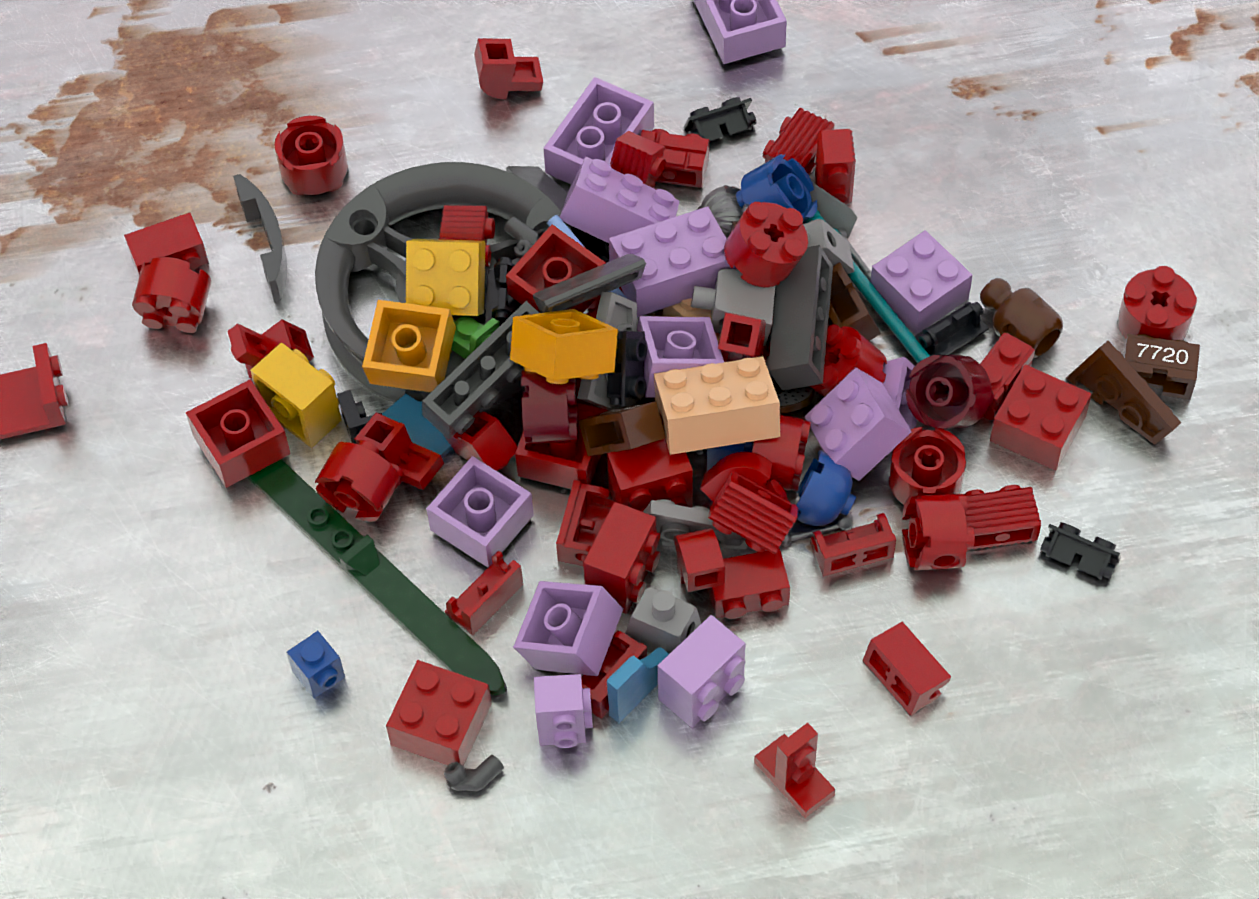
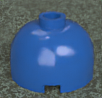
M822 450L818 452V460L814 458L798 487V491H796L800 497L796 505L798 507L796 520L811 526L830 524L840 513L847 516L856 499V496L850 493L853 484L851 472L844 466L835 464L830 456Z

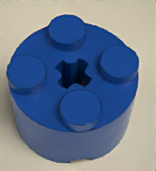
M780 154L743 176L741 190L736 193V199L741 208H743L744 204L750 205L755 201L761 203L769 202L785 208L796 209L803 216V221L815 215L818 203L817 200L812 202L810 192L815 190L805 169L795 159L791 158L787 161L783 159L785 155Z

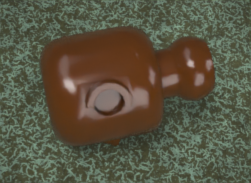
M995 278L987 283L980 293L982 305L996 311L993 316V328L997 335L1001 337L1003 333H1008L1032 346L1035 350L1033 358H1038L1045 354L1061 336L1063 331L1062 317L1032 289L1021 288L1012 292L1011 286L1006 280Z

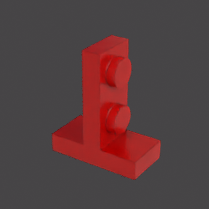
M808 722L789 737L784 733L754 756V763L804 818L834 797L836 790L815 767L818 733Z

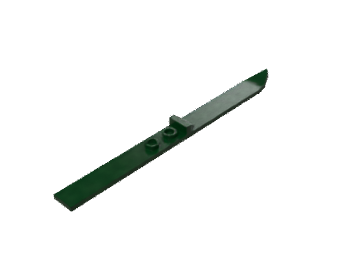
M282 459L247 477L449 671L489 684L491 695H501L507 691V686L500 669L490 655L377 550L374 540L368 534L365 537L360 534Z

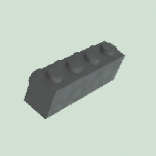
M820 245L807 247L806 252L791 274L776 285L773 324L769 334L771 343L770 353L766 357L765 363L770 377H773L782 391L823 384L833 264Z
M527 301L422 400V415L446 438L450 439L457 432L460 435L466 432L475 421L473 416L482 407L489 409L499 399L501 395L499 391L508 382L514 384L522 377L524 366L510 360L513 317L539 313Z

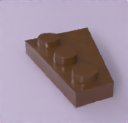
M1109 340L1065 378L1073 385H1077L1080 382L1093 392L1091 398L1100 405L1106 401L1118 410L1120 420L1154 445L1181 424V421L1173 414L1172 410L1158 397L1148 383L1134 370L1121 352Z

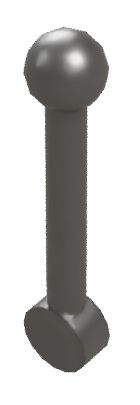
M842 227L837 228L839 233L847 240L846 230ZM849 242L853 260L868 280L871 281V271Z
M843 517L837 524L793 534L788 533L781 546H788L792 541L813 537L812 532L818 530L822 534L848 531L852 529L853 523L851 519Z

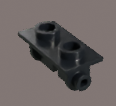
M735 97L724 101L721 104L722 107L709 110V107L697 109L690 113V117H688L683 128L684 130L692 128L693 130L689 131V134H697L702 138L709 139V142L723 138L720 129L722 125L725 126L728 136L751 130L752 126L757 124L754 113L747 112L752 99L748 98L741 101L740 97Z
M508 257L499 258L498 262L494 265V270H488L485 324L492 318H495L500 322L499 326H501L522 305L508 295L506 275L515 266Z
M968 302L950 315L923 329L922 332L914 337L930 356L949 355L988 331L989 327L980 319V315L984 313L982 306L978 302Z
M618 331L615 364H620V371L608 373L607 397L610 398V405L634 406L643 404V397L646 392V381L644 379V359L647 355L645 331Z
M1060 522L1058 527L1049 524V532L1054 534L1053 538L1045 537L1040 548L1041 551L1046 552V557L1071 566L1075 555H1081L1082 558L1078 565V570L1095 576L1100 580L1103 577L1111 579L1116 566L1111 564L1110 561L1112 558L1117 561L1121 559L1120 553L1114 551L1116 548L1115 544L1100 537H1095L1093 542L1080 537L1081 530L1063 522Z

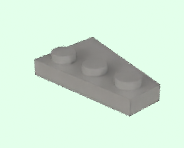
M602 292L596 319L617 328L618 331H637V303L613 292ZM615 364L614 371H620V364ZM608 373L599 374V378L593 380L581 379L577 399L606 410L629 407L610 405V398L607 397Z
M661 499L651 500L643 511L656 517L657 533H660L662 545L675 546L673 538L676 535L712 528L720 548L746 549L748 547L745 543V538L734 532L731 535H727L717 530L712 525V520L708 518L710 509L697 506L690 508L675 505L670 500Z

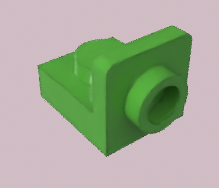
M470 316L460 317L454 322L456 330L451 350L466 359L499 327L500 322L492 318L485 325H482Z

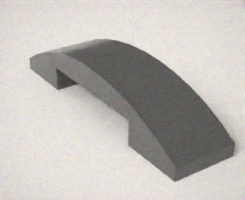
M241 174L234 175L237 194L246 221L250 222L261 219L271 252L261 254L260 258L273 301H279L282 298L286 284L287 259L278 220L263 193Z

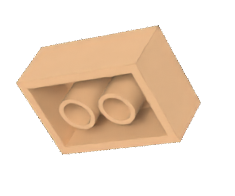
M763 356L654 373L655 402L662 416L665 440L670 455L780 437V402Z

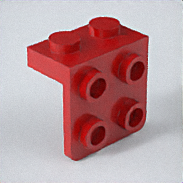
M47 343L32 346L36 367L0 374V439L66 425L63 406L68 405L64 385H59L58 377L63 376L59 356L51 355Z

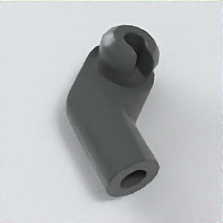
M516 217L509 219L505 225V231L517 240V247H514V252L520 260L539 239V235Z
M491 754L476 769L464 768L458 762L451 763L445 768L444 777L447 779V785L455 791H480L504 769V766L496 756Z

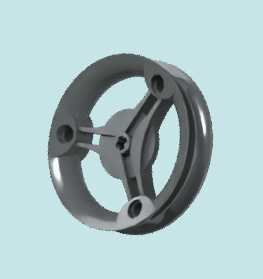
M466 162L431 163L411 167L382 178L368 186L342 208L327 229L320 244L316 259L315 285L319 305L322 310L326 337L330 347L342 367L360 385L392 403H395L405 394L422 402L431 393L369 383L362 368L369 339L355 323L348 301V283L351 273L365 269L372 264L379 266L396 279L398 301L406 303V260L404 261L387 251V249L389 248L406 258V241L412 240V238L396 232L390 226L420 213L444 209V205L487 206V212L506 220L512 217L518 218L537 232L540 238L549 228L547 222L555 215L560 217L561 211L547 195L525 179L510 172L482 164ZM515 238L490 245L491 264L490 267L485 266L484 313L479 316H470L479 323L484 321L486 316L488 270H494V265L501 257L510 258L514 265L519 261L514 252V247H517V240ZM452 315L454 322L462 317V315ZM453 350L450 352L445 378L465 360ZM522 377L514 384L508 382L499 391L501 395L494 404L503 402L525 391V386H521Z

